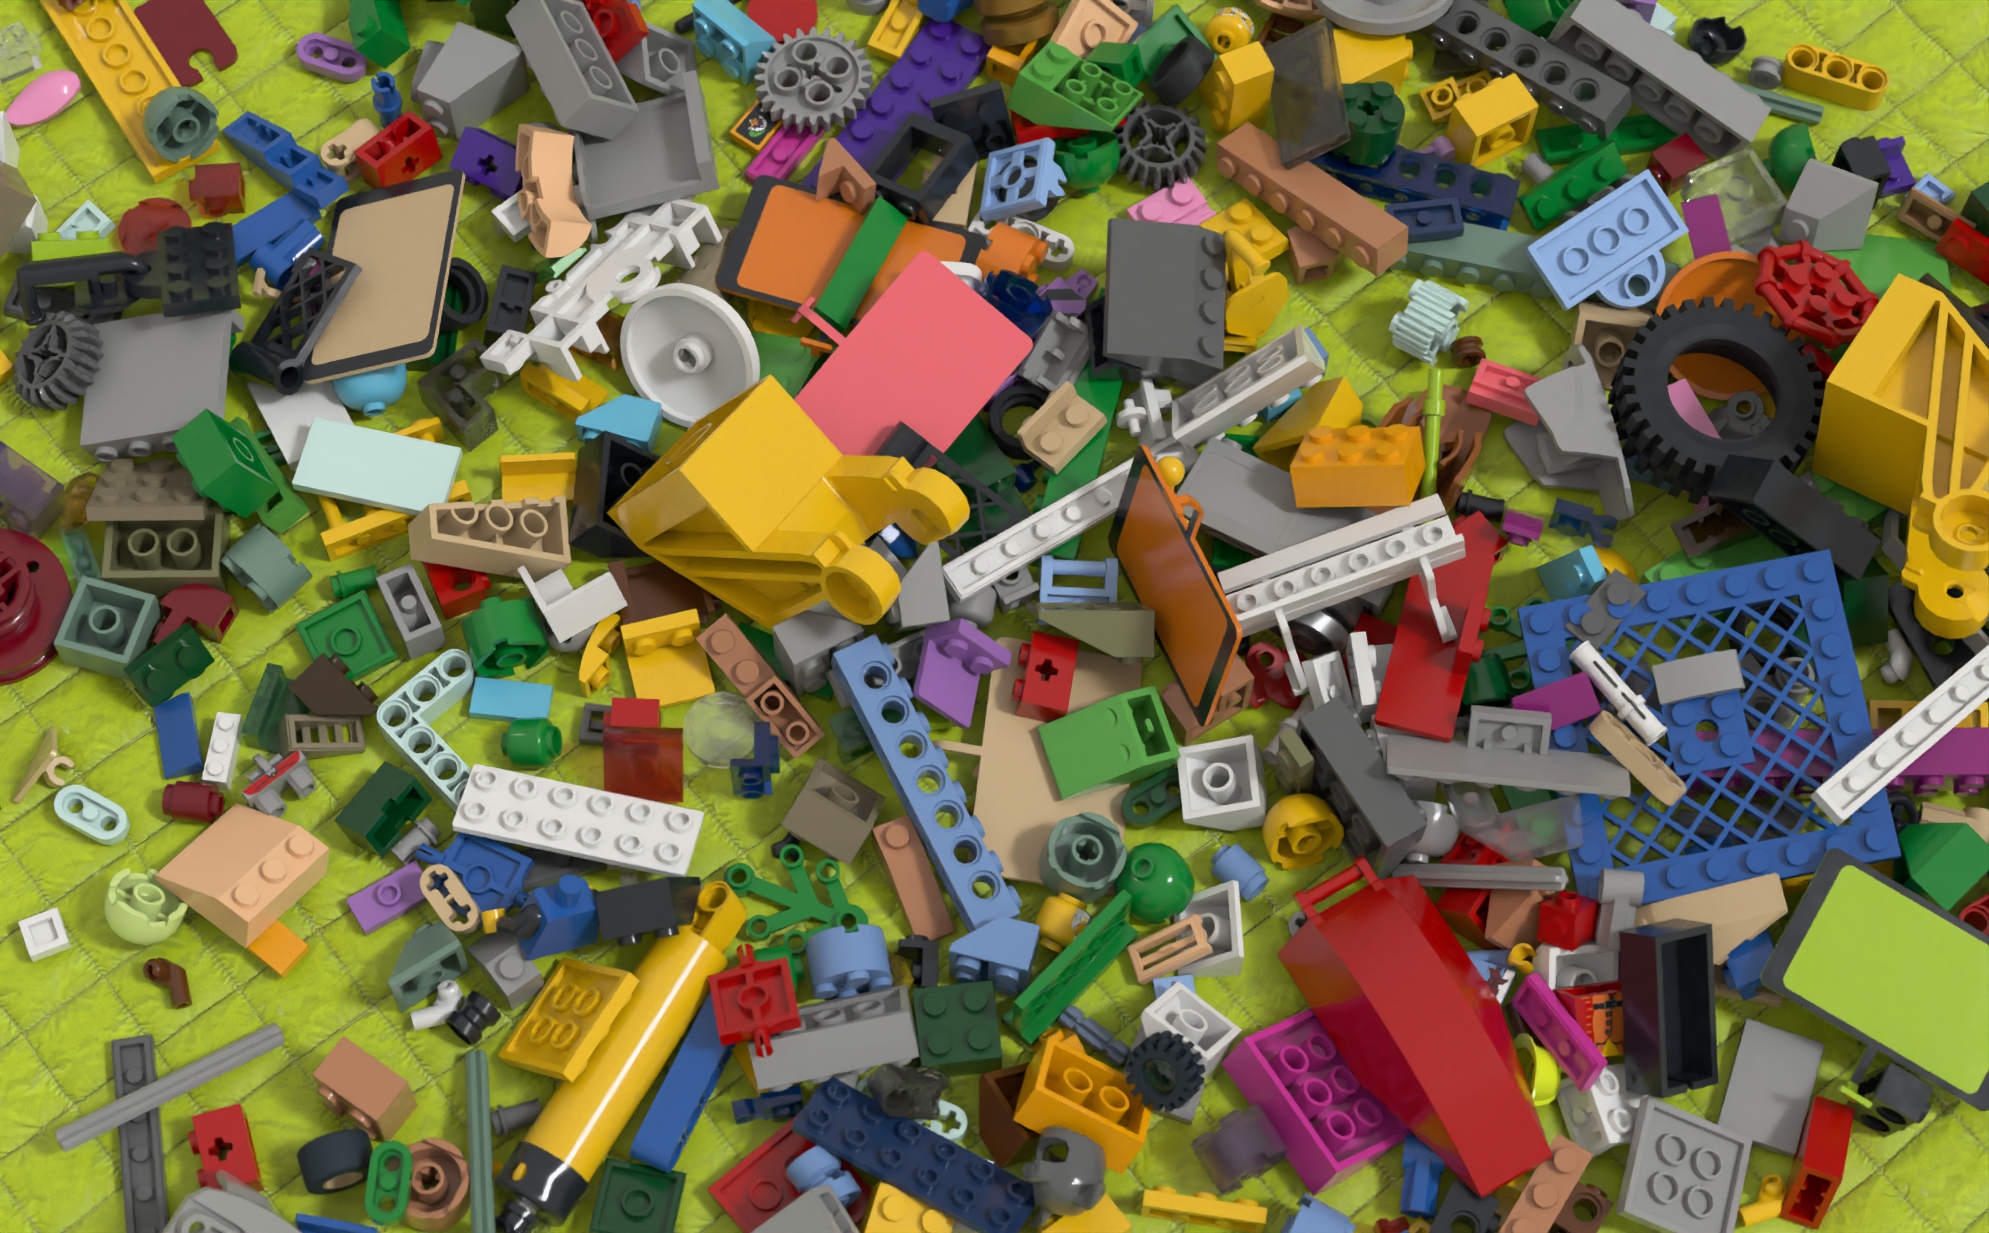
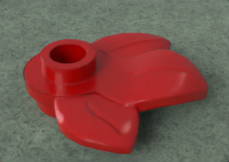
M1269 642L1254 644L1245 655V665L1255 677L1249 704L1253 709H1257L1265 704L1268 699H1271L1283 708L1296 710L1300 706L1302 694L1294 695L1283 664L1290 662L1289 655L1286 649L1279 650L1274 644ZM1296 651L1301 667L1303 669L1302 662L1309 659L1306 658L1302 653ZM1261 654H1265L1270 658L1271 663L1269 667L1261 664Z

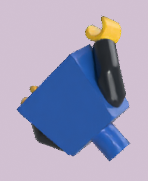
M565 875L561 877L559 883L533 890L521 911L514 917L506 916L505 908L481 912L484 933L498 932L503 936L517 939L527 961L595 944L598 941L599 917L594 893L599 891L594 889L593 884L588 885L584 878Z

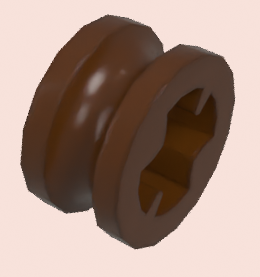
M1465 336L1450 344L1449 348L1450 352L1454 355L1452 361L1455 367H1474L1480 364L1482 358L1486 359L1485 351L1481 349L1483 341L1480 337Z

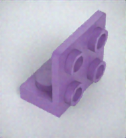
M962 618L928 626L925 631L913 696L961 729L968 728L971 724L980 674H989L994 670L1009 667L1012 653Z

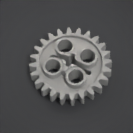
M815 27L811 28L809 35H804L803 31L799 28L796 32L797 38L794 39L786 33L783 34L784 44L781 45L774 42L772 44L773 53L764 51L762 53L763 63H757L756 65L757 75L754 76L758 101L762 102L763 111L771 112V120L773 122L782 118L784 129L795 123L797 125V133H801L805 126H810L812 134H816L818 126L822 125L829 133L831 132V123L836 122L843 128L845 127V116L855 120L857 118L856 108H866L865 98L871 97L870 85H873L870 60H866L865 50H857L855 39L845 43L843 32L837 34L835 38L831 37L830 28H826L822 35H817Z

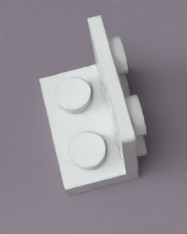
M1366 631L1350 633L1345 651L1354 707L1361 723L1371 722V715L1376 714L1393 644L1368 645Z
M1625 1064L1606 1065L1592 1088L1581 1092L1572 1080L1566 1077L1561 1080L1560 1090L1556 1096L1571 1141L1594 1154L1591 1160L1616 1145L1631 1144L1640 1100L1648 1097L1647 1095L1626 1091Z

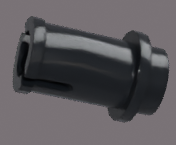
M1468 489L1467 492H1461L1458 497L1455 513L1462 516H1471L1479 510L1487 520L1500 523L1504 513L1505 499L1472 494V490Z

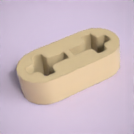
M442 864L427 867L420 877V888L444 924L458 934H469L475 931L482 919L481 910L461 880L450 868ZM439 875L442 878L448 876L444 884L451 893L450 895L445 897L437 889L431 891V888L435 885L432 879L434 876ZM455 901L465 910L471 908L467 913L469 921L466 924L460 921L453 922L457 917V913L451 904Z

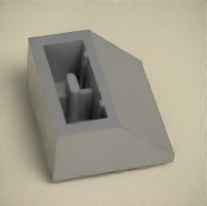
M810 610L797 614L772 627L775 657L796 695L804 691L810 693L822 688L827 683L826 673L830 671V659H832L833 653L864 639V630L860 624Z

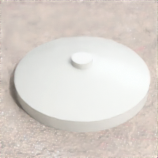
M671 283L656 287L637 300L625 316L621 328L620 350L626 373L641 398L661 403L663 417L673 423L689 428L697 419L759 382V355L750 330L739 314L726 301L704 288L684 283Z

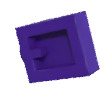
M1900 136L1893 139L1884 137L1878 139L1877 143L1892 171L1879 199L1910 191L1916 182L1902 154L1906 144L1904 137Z

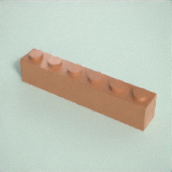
M1246 122L1217 143V170L1224 177L1233 180L1245 188L1251 195L1257 196L1272 206L1275 211L1284 214L1299 224L1302 229L1311 232L1326 242L1329 247L1338 250L1353 260L1359 267H1363L1375 276H1378L1407 254V225L1249 122Z

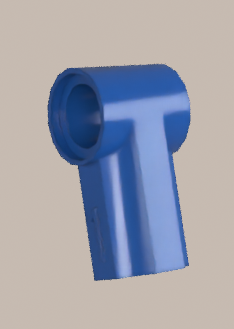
M300 219L273 245L266 243L259 247L250 259L249 268L256 274L257 268L262 267L266 272L264 281L274 289L282 291L293 275L291 270L301 254H306L310 247L318 250L325 243L324 236L310 221Z
M1406 1134L1402 1164V1170H1405L1401 1192L1400 1214L1417 1219L1419 1216L1423 1219L1435 1218L1440 1175L1444 1174V1161L1412 1134Z

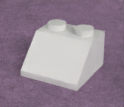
M1253 735L1178 748L1180 758L1177 761L1183 820L1185 823L1229 831L1263 826V821L1269 810L1262 753Z
M1179 981L1149 1005L1141 1014L1146 1038L1156 1032L1162 1034L1164 1031H1171V1039L1179 1033L1184 1036L1182 1040L1184 1045L1189 1041L1195 1045L1191 1052L1195 1054L1200 1051L1203 1058L1197 1065H1205L1206 1071L1201 1075L1204 1078L1221 1064L1242 1029ZM1155 1059L1154 1067L1156 1072L1162 1075L1168 1083L1175 1084L1177 1080L1172 1067L1163 1060Z

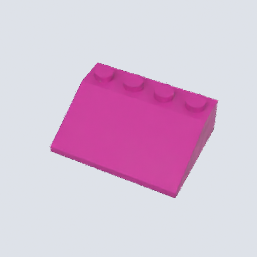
M1311 1008L1244 1038L1221 1063L1313 1196L1340 1184L1405 1143L1406 1134L1415 1135L1402 1121L1396 1120L1387 1111V1107L1372 1093H1367L1359 1085Z

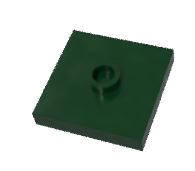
M606 1158L589 1233H674L687 1173L674 1170L666 1173L652 1166Z

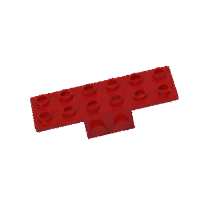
M1465 548L1466 557L1432 569L1440 607L1446 606L1458 638L1445 643L1442 642L1432 617L1418 574L1410 577L1374 718L1376 725L1446 743L1451 742L1471 662L1479 663L1484 645V640L1477 639L1478 632L1487 631L1492 611L1484 607L1495 561L1494 555Z

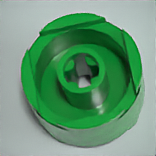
M500 597L487 598L479 603L480 610L474 612L461 622L463 636L472 665L481 677L503 678L515 675L514 667L525 664L527 670L544 661L549 654L547 639L532 597L503 602Z

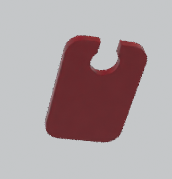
M149 0L133 11L181 86L191 88L204 81L200 72L189 64L191 57L196 53H210L213 56L214 65L219 72L231 67L238 59V52L234 43L204 0Z

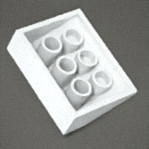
M1302 325L1296 326L1172 401V434L1175 439L1195 449L1203 444L1206 445L1211 437L1221 440L1225 436V431L1235 425L1243 427L1249 424L1258 416L1257 412L1267 406L1275 408L1281 405L1290 397L1289 393L1300 386L1305 389L1316 384L1322 378L1321 374L1326 371L1325 363Z

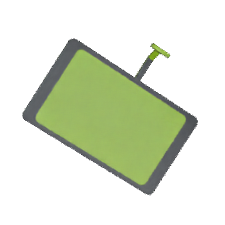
M1838 848L1828 850L1760 975L1761 982L1771 990L1867 1045L1848 1080L1847 1086L1840 1085L1837 1090L1845 1095L1844 1098L1849 1101L1857 1102L1867 1109L1873 1104L1858 1095L1857 1091L1876 1052H1879L1976 1110H1989V936Z

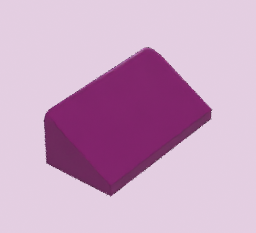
M1585 671L1510 699L1514 709L1552 713L1551 731L1602 712L1590 679Z

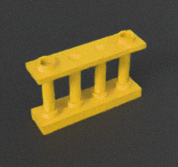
M438 416L432 419L417 420L410 427L393 433L431 442L445 440ZM465 479L454 482L448 503L472 501ZM316 494L329 525L328 530L320 533L330 562L409 533L408 524L416 517V515L362 504L366 513L364 517L351 522H344L335 498Z

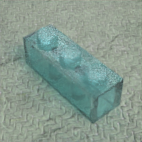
M81 518L58 525V530L78 584L82 575L103 581L100 567Z

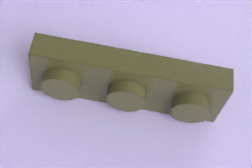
M1290 728L1279 735L1278 751L1276 752L1278 757L1276 768L1279 776L1275 779L1285 796L1305 793L1312 794L1314 758L1294 729Z

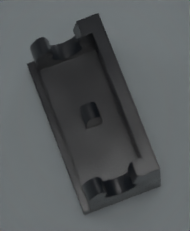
M506 265L501 266L482 347L490 348L507 330L524 333L538 273Z

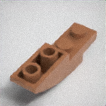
M727 613L722 615L695 638L746 698L745 701L795 760L826 734L782 676Z

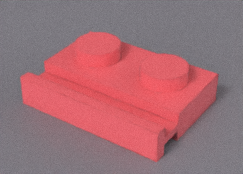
M1482 358L1465 402L1537 427L1539 417L1525 399L1523 392L1526 387L1542 378Z

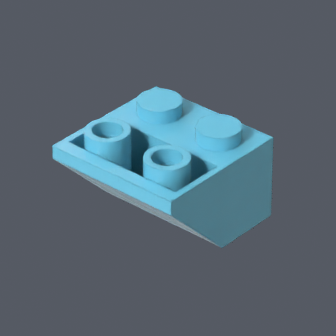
M697 0L694 2L692 9L696 47L704 56L708 58L713 57L718 61L731 78H738L748 86L755 80L754 76L757 75V63H763L762 53L764 51L773 53L772 44L776 42V39L728 0Z

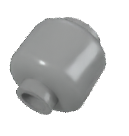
M989 586L960 604H957L950 592L947 591L950 621L962 618L977 629L987 628L992 623L997 601L995 589Z

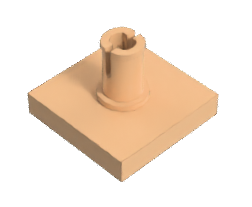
M1072 0L1050 40L1066 47L1070 52L1085 60L1100 41L1128 44L1139 23L1110 0Z

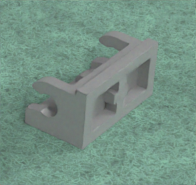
M1052 310L1033 343L1032 350L1025 357L1016 374L1031 386H1036L1048 394L1055 389H1059L1066 381L1074 385L1090 357L1087 326L1073 316L1068 319L1061 312Z

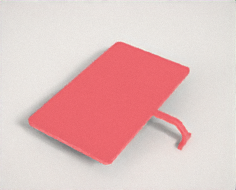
M921 251L846 338L810 309L816 301L815 298L811 296L805 304L803 303L791 321L796 324L802 316H805L835 341L839 347L794 398V401L842 455L873 456L899 421L905 423L944 454L1032 350L1033 342L1028 335L931 253ZM931 455L923 467L931 469L938 459Z

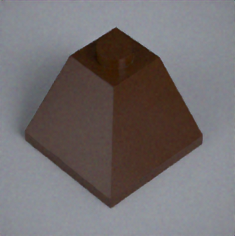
M1030 1062L984 1073L979 1078V1136L1000 1168L1025 1162L1036 1156L1040 1133L1030 1130L1013 1120L1026 1069Z

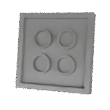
M1651 1096L1642 1098L1615 1214L1661 1233H1733L1753 1139Z

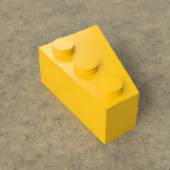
M1259 41L1219 55L1204 79L1197 86V90L1209 110V119L1215 131H1220L1224 138L1246 122H1249L1258 129L1266 127L1275 69Z

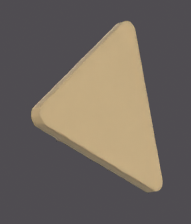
M50 726L13 798L14 802L19 804L41 774L44 776L46 783L51 787L60 788L64 785L65 781L55 775L54 768L55 766H61L69 770L73 767L74 762L64 756L55 758L58 752L57 728Z

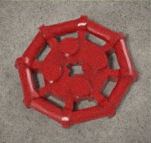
M1798 239L1794 244L1780 247L1765 246L1758 253L1759 270L1757 279L1753 283L1755 293L1758 296H1762L1783 322L1781 327L1785 330L1793 329L1823 343L1826 349L1836 350L1840 345L1852 343L1879 303L1878 296L1870 292L1851 269L1850 265L1852 263L1846 258L1842 261L1810 246L1807 240ZM1793 259L1794 265L1789 266L1784 261ZM1851 312L1860 313L1859 319L1851 315Z

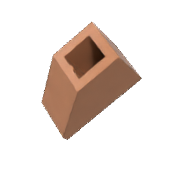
M1299 224L1292 229H1288L1286 232L1289 250L1285 253L1296 285L1323 280L1333 276L1345 257L1344 254L1336 249H1332L1326 242L1311 232L1302 229Z

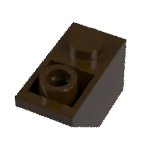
M322 653L288 686L316 715H373L379 708L374 703L379 697L363 681L357 686L346 675L351 669L335 653L330 658L325 653Z

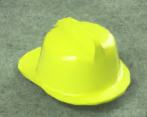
M1527 1033L1519 1034L1513 1044L1535 1107L1547 1105L1555 1099L1560 1090V1065L1547 1048L1536 1046L1532 1037Z

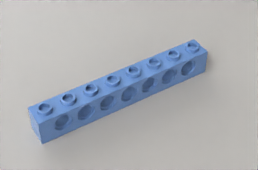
M876 634L833 653L830 665L968 932H973L999 916L1017 920L1020 914L1018 908L1022 906L1020 898L1012 885L1006 886L1000 874L1003 872V866L994 850L988 851L982 840L985 837L982 824L976 815L970 817L964 805L967 802L965 792L957 780L952 782L945 769L949 767L947 757L939 745L934 747L928 736V733L931 732L930 725L922 711L916 713L910 701L913 698L911 688L904 677L898 678L892 666L895 664V659L886 642L881 644ZM871 674L878 675L882 678L884 686L878 689L870 688L865 684L864 677ZM886 709H895L901 714L902 720L898 723H889L884 720L881 712ZM905 743L914 744L919 749L920 755L916 758H907L901 753L899 747ZM921 778H931L936 782L938 790L933 793L923 792L919 788L917 781ZM941 812L949 813L955 818L956 825L952 828H944L937 823L935 816ZM959 847L968 848L973 853L974 861L970 863L959 862L954 856V850ZM977 882L986 883L992 890V896L986 899L977 897L973 893L972 885Z

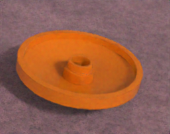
M1738 251L1712 253L1685 265L1670 279L1663 289L1654 313H1658L1661 316L1665 307L1672 304L1678 310L1682 302L1688 299H1693L1696 308H1698L1703 297H1713L1714 306L1719 307L1722 300L1728 298L1734 299V310L1740 311L1744 303L1755 306L1752 313L1753 316L1761 318L1764 311H1767L1774 315L1770 325L1777 329L1782 324V321L1766 300L1755 293L1753 283L1758 276V256ZM1791 329L1786 338L1792 341L1799 336L1804 342L1805 335ZM1704 353L1680 355L1669 368V373L1676 381L1685 378L1695 394L1709 399L1729 401L1734 394L1741 391H1750L1757 395L1768 391L1762 382L1745 367L1717 355Z

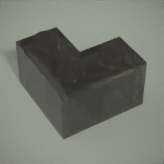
M476 337L417 381L422 403L436 417H439L441 423L469 452L499 430L495 411L484 398L504 383L502 373L486 369L480 356L487 348Z

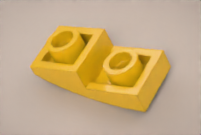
M1483 70L1458 82H1455L1453 77L1448 78L1419 92L1433 123L1448 122L1454 102L1463 94H1473L1485 88L1492 81V78L1488 71Z
M615 613L599 621L583 653L579 671V684L581 693L586 698H589L595 689L601 690L611 677L612 669L607 652H614L622 641L621 617Z

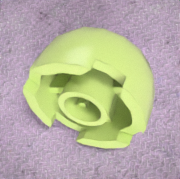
M130 868L116 873L105 895L104 912L108 925L114 933L133 944L153 945L166 940L176 932L188 908L185 902L155 880V875L159 872L155 869H148L147 874H130Z

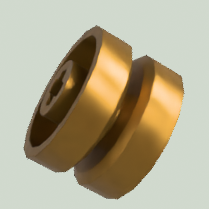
M974 0L976 11L984 15L980 22L983 40L991 46H1012L1042 38L1056 30L1060 22L1057 5L1049 0Z

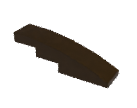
M1810 471L1800 475V477L1816 484ZM1817 488L1816 492H1818L1820 495H1822V493H1821V491L1819 490V488ZM1719 503L1671 524V529L1687 559L1719 551L1762 536Z

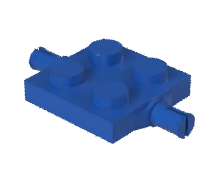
M459 832L453 844L444 850L443 853L424 843L419 847L421 851L417 850L416 859H420L430 865L442 864L450 868L476 901L481 912L505 908L507 915L515 905L523 908L530 895L524 892L523 888L524 882L534 865L533 860L488 838ZM439 875L434 876L433 881L435 885L431 888V891L437 889L445 897L450 895L451 893L444 884L448 876L445 878ZM456 901L451 904L458 915L468 919L467 913L471 908L465 910Z

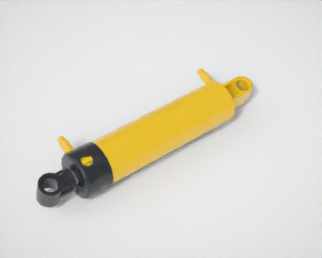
M713 881L700 891L692 925L679 927V935L655 939L633 972L639 983L633 990L629 1003L620 1010L610 1025L608 1035L599 1042L589 1057L585 1070L576 1077L573 1083L562 1080L523 1141L518 1143L505 1164L492 1161L493 1177L495 1178L494 1186L507 1199L501 1207L502 1211L499 1216H495V1233H531L533 1229L535 1230L538 1227L540 1221L554 1227H561L570 1216L588 1188V1182L701 1010L711 991L708 976L725 972L729 966V962L723 954L747 917V908L724 881Z

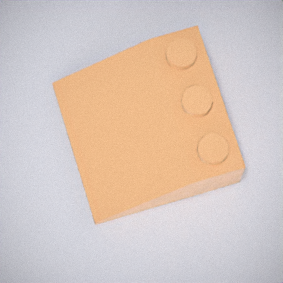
M236 803L155 875V880L246 949L326 875L330 848L297 824L272 815L268 816L261 811Z

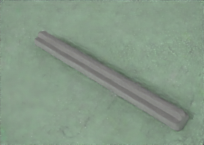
M272 1023L55 1131L57 1143L63 1151L67 1152L283 1045L285 1042L284 1035L280 1027L276 1023Z

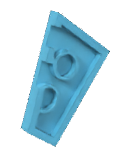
M1593 545L1575 550L1536 567V571L1551 601L1594 594L1608 577Z

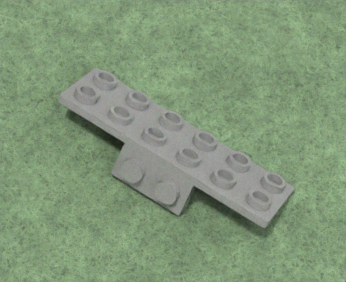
M1471 705L1467 741L1451 740L1450 743L1426 737L1387 735L1386 773L1394 774V776L1400 779L1412 780L1417 777L1434 778L1436 781L1446 784L1467 781L1475 782V784L1487 788L1496 787L1497 785H1508L1528 792L1538 789L1556 790L1563 795H1577L1579 792L1591 793L1604 799H1617L1620 796L1629 797L1631 791L1629 770L1613 755L1548 749L1552 723V713Z

